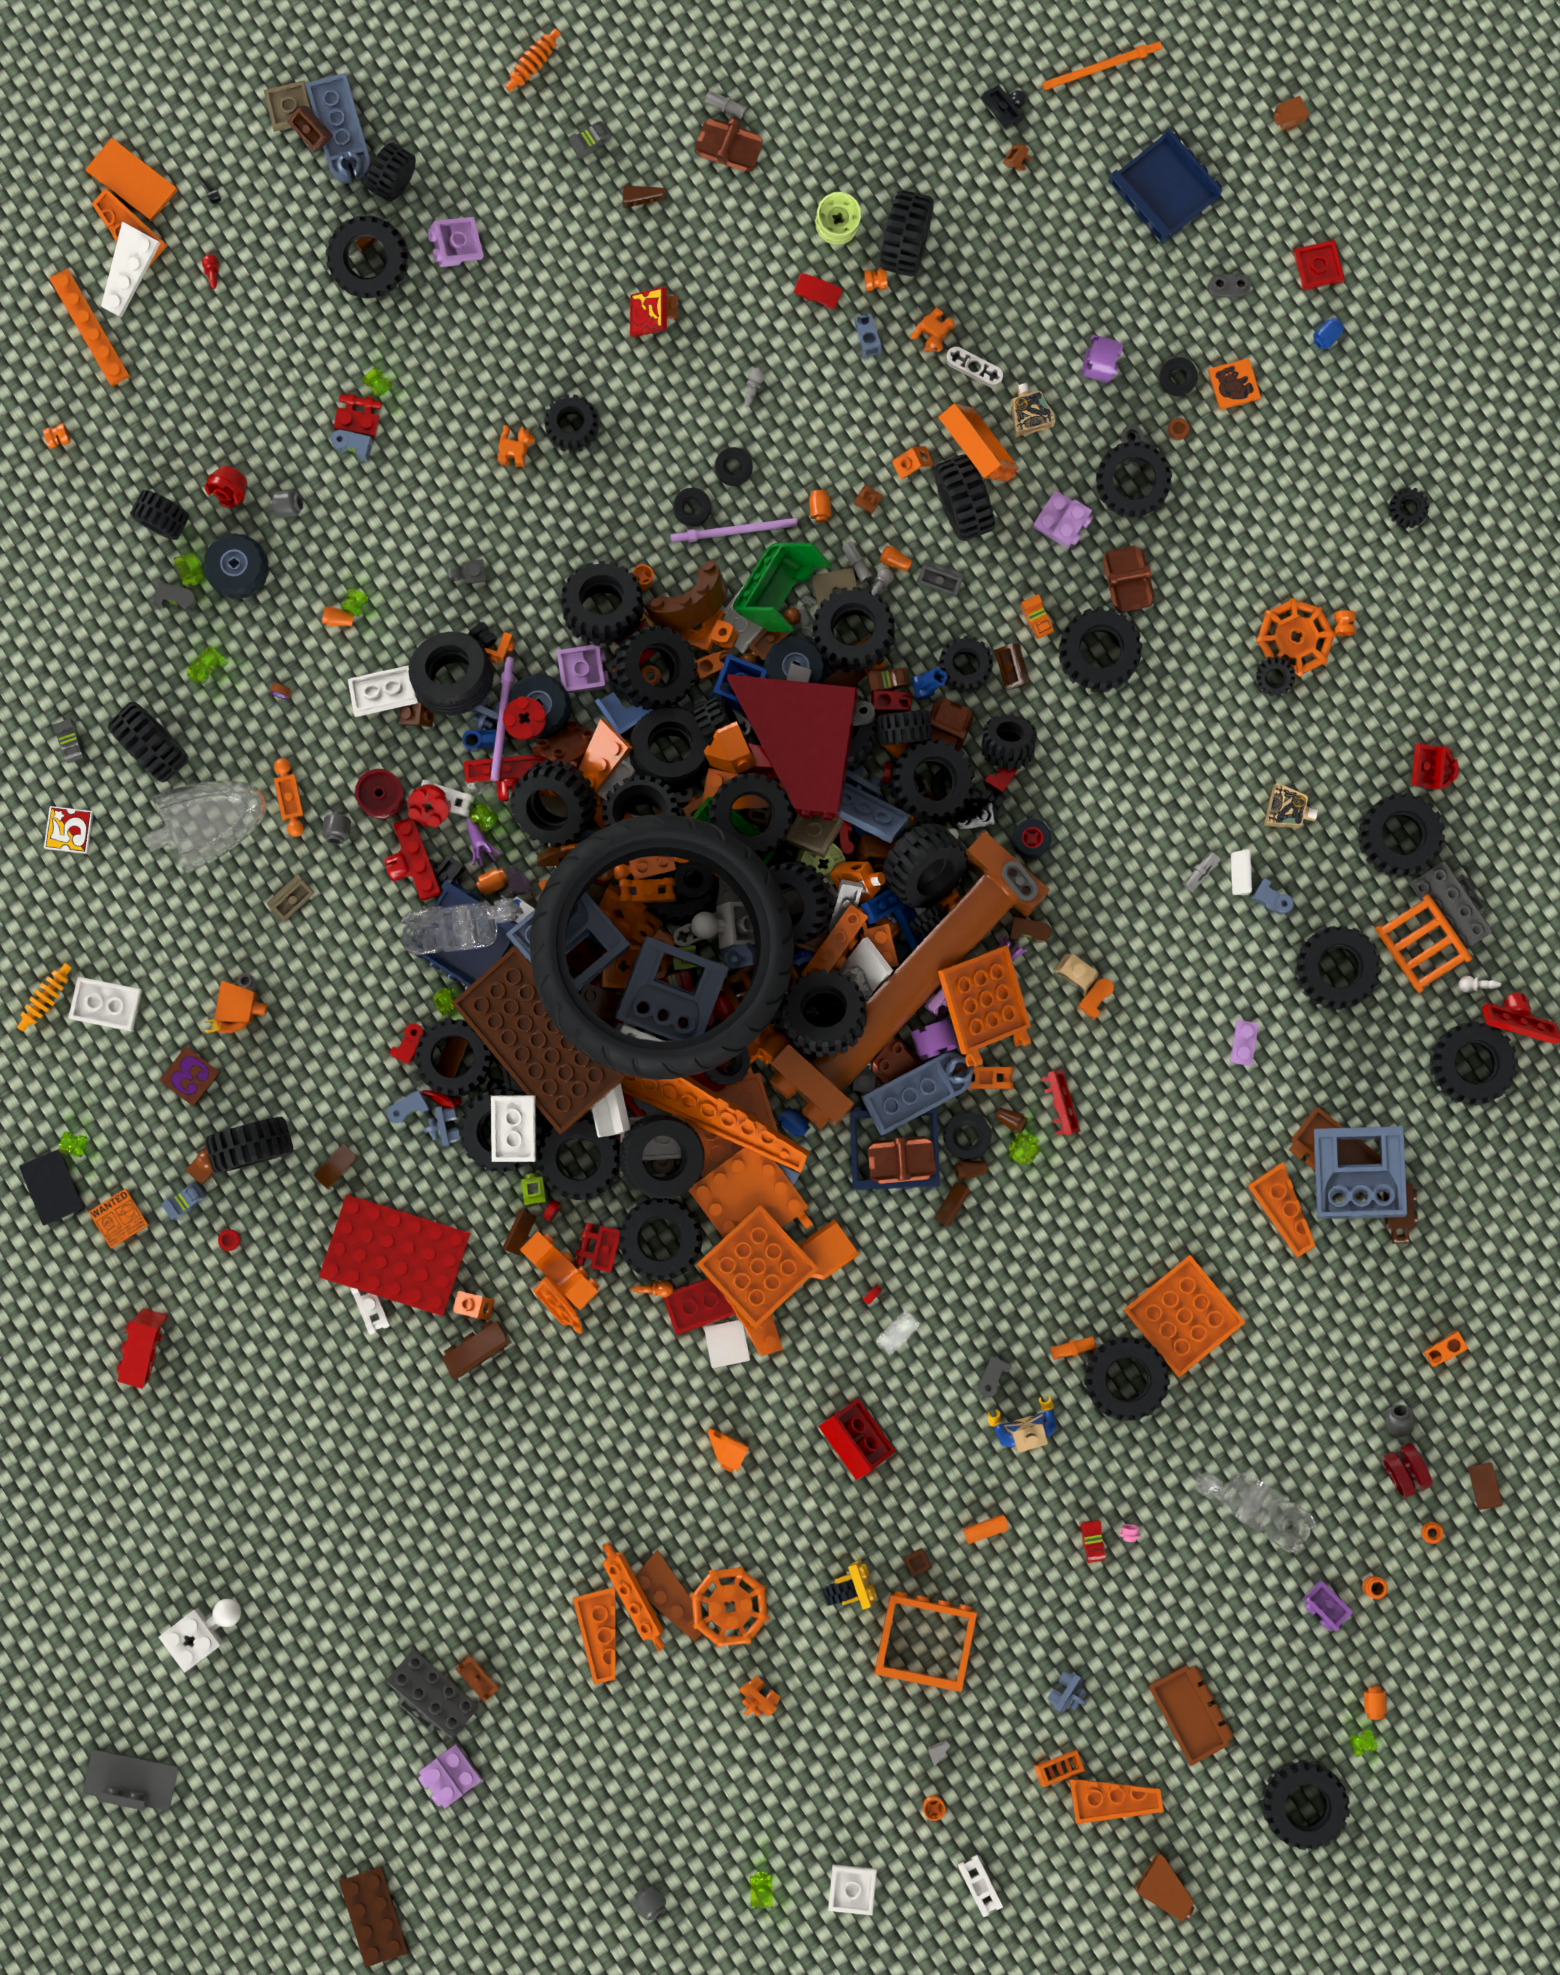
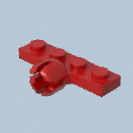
M535 754L502 757L499 781H493L497 786L498 799L500 801H509L508 789H511L513 793V787L533 765L542 763L547 759L542 756L538 757ZM493 758L464 761L466 784L492 781L490 778Z
M409 817L394 823L393 826L400 842L401 850L384 859V865L387 867L386 871L392 881L408 876L412 877L422 902L441 895L440 887L415 820Z
M1519 992L1509 994L1507 1001L1503 1000V1007L1486 1003L1482 1007L1486 1025L1555 1045L1560 1041L1557 1023L1533 1016L1529 1000L1525 994Z

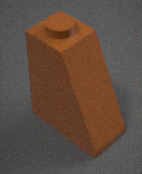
M1157 1851L1137 1884L1135 1891L1183 1922L1185 1918L1188 1919L1192 1915L1194 1902L1162 1853Z

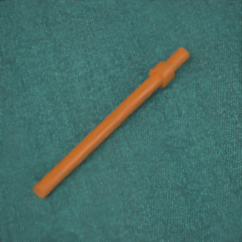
M1161 41L1147 46L1144 44L1137 46L1135 50L1042 82V87L1045 91L1136 58H1145L1148 56L1147 54L1162 49Z

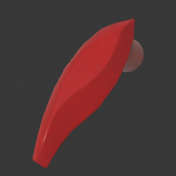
M429 1090L421 1092L423 1095L431 1098L436 1104L445 1108H456V1106L462 1103L460 1097L450 1098Z

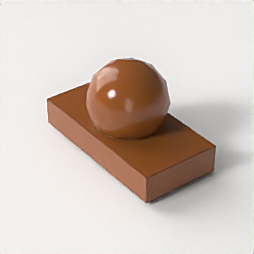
M206 1147L185 1170L201 1185L214 1173Z

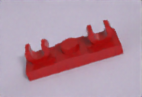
M1063 1069L1049 1072L1048 1076L1043 1077L1041 1081L1050 1082V1088L1044 1090V1092H1053V1105L1058 1115H1060V1118L1053 1120V1123L1060 1122L1062 1124V1129L1057 1131L1056 1134H1065L1066 1136L1081 1132Z

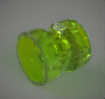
M378 367L370 370L362 381L367 387H371L372 393L376 397H381L391 388L392 382L382 376L383 373Z
M349 588L347 592L348 597L342 602L341 609L359 617L362 613V605L367 602L369 597L356 589Z
M481 802L473 809L468 819L473 823L477 822L480 829L487 832L497 821L498 815L488 811L487 806Z
M65 1131L61 1137L59 1152L65 1154L70 1152L74 1156L82 1157L86 1149L87 1137L82 1135L74 1136L72 1133Z
M1370 1729L1362 1731V1734H1359V1736L1356 1734L1348 1736L1356 1757L1362 1756L1364 1750L1370 1752L1378 1750Z

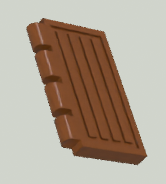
M1316 1107L1290 1141L1293 1144L1289 1151L1299 1159H1302L1307 1154L1308 1157L1304 1163L1315 1170L1314 1129L1344 1127L1319 1107ZM1361 1140L1337 1141L1338 1165L1381 1164V1156Z
M1185 1665L1148 1685L1190 1766L1229 1746L1228 1740L1234 1738L1227 1722L1220 1726L1218 1725L1225 1718L1217 1703L1208 1706L1207 1703L1214 1700V1697L1207 1684L1197 1685V1683L1204 1679L1197 1665L1190 1668Z

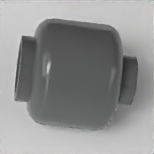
M294 489L277 491L274 493L272 500H270V508L279 518L295 517L303 509V499Z
M332 812V814L324 817L322 836L330 844H343L344 841L349 839L351 820L343 812Z
M1402 1404L1390 1407L1386 1412L1385 1426L1387 1431L1396 1437H1405L1411 1434L1414 1430L1415 1420L1413 1410Z
M642 1887L634 1895L636 1898L634 1908L646 1921H656L667 1909L665 1907L666 1899L655 1887L647 1889Z

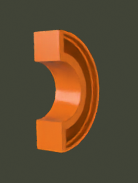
M537 1231L520 1251L546 1276L548 1275L565 1296L581 1311L599 1292L600 1285L593 1278H587L590 1274L582 1266L577 1268L572 1263L575 1259L568 1252L565 1251L562 1254L553 1245L555 1240L549 1234L545 1233L542 1235Z

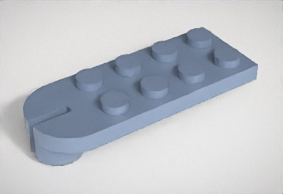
M346 72L306 83L313 113L333 134L332 139L323 146L332 176L339 182L353 183L348 165L352 164L357 182L364 179L371 166V160Z
M845 782L840 818L860 827L862 830L870 832L882 840L892 843L907 825L911 815Z
M954 1052L944 1053L861 1096L880 1135H884L966 1091L972 1080L973 1066L952 1075L951 1072L966 1065L965 1058Z

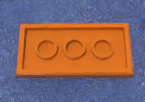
M113 138L108 141L85 169L88 174L150 222L154 220L178 191L174 185Z

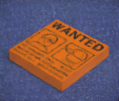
M127 1189L120 1191L88 1212L111 1249L149 1226Z

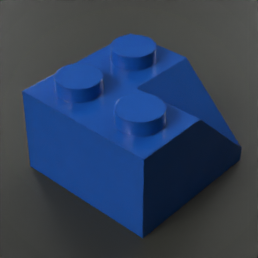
M727 654L709 699L719 695L731 708L744 713L729 684L728 674L765 678L767 670Z

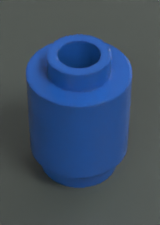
M1336 318L1326 320L1313 334L1314 344L1320 349H1329L1342 335L1344 330L1343 324Z
M789 1106L778 1118L782 1122L781 1125L795 1137L798 1135L803 1137L811 1128L808 1126L810 1121L795 1108L792 1109Z

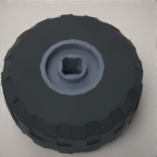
M231 533L219 537L210 545L204 556L203 568L209 584L219 594L231 599H244L256 594L264 586L269 574V562L264 549L258 542L244 534Z
M792 636L783 638L775 643L766 655L764 668L767 670L765 678L787 680L791 664L812 670L809 683L824 684L827 678L828 665L817 649L816 643L806 637Z
M536 674L526 676L515 684L509 693L508 704L520 696L530 697L537 700L545 711V729L534 739H548L565 728L571 716V699L560 681L551 676ZM529 714L520 715L521 724L530 722Z

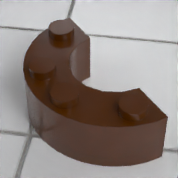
M714 559L704 563L702 567L696 570L698 581L689 592L677 597L661 595L645 606L654 626H661V629L669 627L672 631L689 629L703 623L721 608L727 597L728 587Z

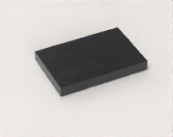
M61 1149L19 1165L43 1226L85 1209Z

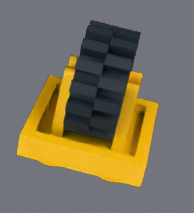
M861 1559L852 1562L848 1567L850 1574L838 1577L834 1580L835 1583L822 1588L827 1606L841 1602L843 1605L860 1601L861 1607L864 1610L870 1608L877 1597L874 1585H870L868 1581V1576H870L866 1563L862 1564Z

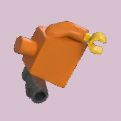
M241 974L238 977L239 986L221 981L214 1020L211 1019L204 1022L210 1023L212 1029L204 1030L205 1033L215 1031L219 1033H234L244 1029L247 1024H252L254 1015L266 1016L268 1004L256 1002L258 995L255 993L256 982L251 974Z

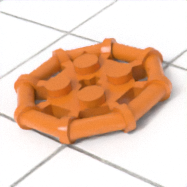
M1290 598V601L1271 610H1266L1259 635L1256 638V643L1261 647L1266 659L1269 656L1271 658L1274 657L1268 644L1269 642H1274L1279 651L1277 654L1279 658L1285 656L1288 659L1295 660V665L1292 666L1297 677H1302V674L1322 664L1326 665L1336 634L1322 611L1323 608ZM1290 610L1291 616L1283 620L1278 617V615ZM1297 610L1307 612L1312 615L1310 616V618H1304L1297 614ZM1316 618L1323 632H1318L1313 622ZM1271 622L1277 625L1274 636L1268 635ZM1292 632L1301 634L1300 642L1292 641ZM1318 639H1324L1321 652L1315 649ZM1310 654L1315 657V659L1302 665V658Z
M741 1566L731 1569L709 1570V1574L694 1593L690 1595V1598H692L694 1629H698L715 1643L718 1648L729 1645L751 1644L753 1637L770 1618L767 1611L766 1586L760 1584ZM734 1577L733 1584H720L719 1579ZM741 1579L754 1590L747 1593L739 1586ZM713 1583L716 1588L708 1598L702 1596ZM757 1596L759 1612L752 1611L753 1604L751 1598ZM733 1601L734 1612H725V1602L731 1603ZM701 1602L707 1603L708 1616L702 1618ZM751 1616L757 1618L748 1631H746L743 1626ZM712 1621L720 1628L719 1633H715L706 1624ZM738 1629L740 1635L725 1637L726 1630Z

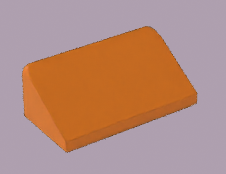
M1001 1514L963 1528V1533L967 1543L972 1544L1007 1531L1008 1524L1006 1517Z

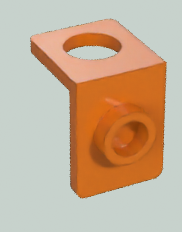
M926 446L912 447L892 461L900 479H904L921 467L934 465ZM920 452L925 455L926 461L921 458Z
M458 1291L453 1312L478 1319L490 1320L495 1300ZM487 1303V1304H488V1308H487L486 1313L484 1314V1313H483L484 1306H485V1304Z

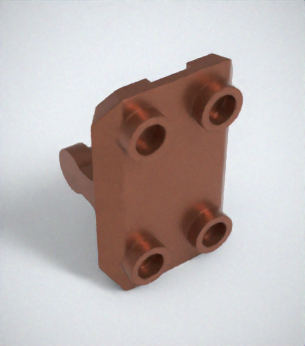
M713 118L703 123L694 152L702 158L741 171H754L763 146V140L758 133L741 128V122L736 119H729V122L726 123Z
M1135 545L1107 551L1102 561L1113 606L1119 613L1151 607L1155 595L1150 579L1151 569L1146 563L1144 551Z
M941 698L934 702L930 711L933 737L930 739L933 742L937 739L944 740L946 745L951 742L956 745L954 749L958 752L964 744L974 716L970 708L949 699Z
M570 721L566 724V728L548 739L538 740L536 746L532 748V752L538 757L542 756L547 760H551L552 763L554 760H561L563 764L568 762L574 765V769L578 770L584 753L594 735V731L575 721Z
M893 1037L873 1058L871 1067L872 1071L878 1076L876 1081L882 1086L924 1063L899 1038Z
M925 1136L876 1140L868 1146L871 1180L879 1184L925 1180L936 1173L933 1142Z

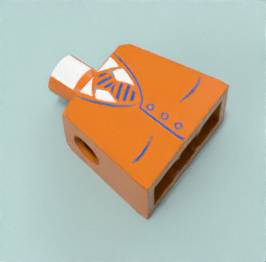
M841 861L830 872L837 890L839 889L841 879L863 884L859 903L872 899L880 890V885L885 883L884 874L882 872L874 873L869 862Z

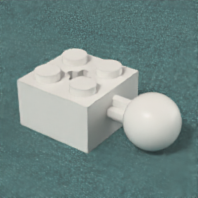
M727 902L716 906L717 918L710 912H700L692 919L691 929L698 938L710 939L718 932L720 949L751 942V945L755 944L753 927L742 902Z
M232 1599L220 1600L214 1606L213 1616L209 1619L197 1608L159 1636L161 1642L184 1673L224 1644L216 1629L220 1626L231 1627L239 1621L241 1609L236 1601ZM188 1636L195 1637V1640L193 1641L194 1645L189 1644Z

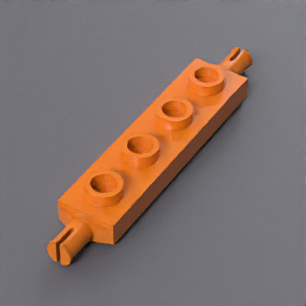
M610 1541L603 1544L602 1547L608 1557L602 1564L643 1641L652 1640L657 1651L663 1649L665 1645L659 1635L664 1629L622 1552L615 1553Z

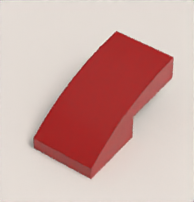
M800 273L793 293L810 302L816 301L830 309H835L842 292L841 288L805 273Z

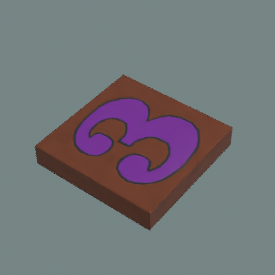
M185 1046L159 1081L195 1107L221 1072Z

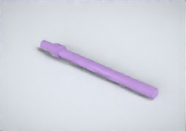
M797 518L700 531L691 529L684 533L670 534L671 543L688 541L690 543L697 542V539L789 528L798 525Z
M512 657L505 658L504 672L501 673L500 682L502 683L490 778L492 781H499L505 736L503 713L508 705L510 687L514 681V674H512L514 658Z

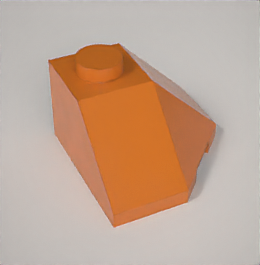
M737 721L718 729L713 735L714 740L710 746L707 745L704 750V754L711 767L738 774L757 766L751 748Z
M709 1428L708 1435L717 1460L722 1463L721 1468L731 1473L734 1469L738 1471L749 1446Z

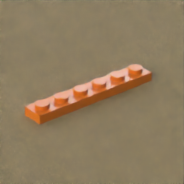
M68 268L50 277L51 283L111 387L129 378L130 375Z

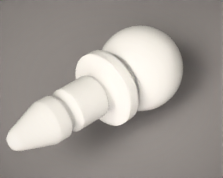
M1463 976L1459 980L1460 990L1466 993L1473 990L1478 992L1479 988L1494 989L1502 985L1494 980L1479 981V977L1473 978L1471 976Z

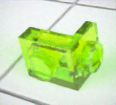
M194 551L174 558L183 585L189 584V586H194L201 582L200 579L204 578V573Z
M758 1872L750 1876L751 1909L773 1908L772 1875Z

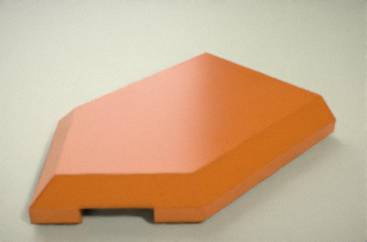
M835 1219L799 1244L800 1249L819 1268L811 1278L825 1280L860 1255Z
M548 1275L545 1276L533 1289V1292L562 1325H571L574 1327L573 1330L581 1334L583 1332L582 1323L575 1306Z

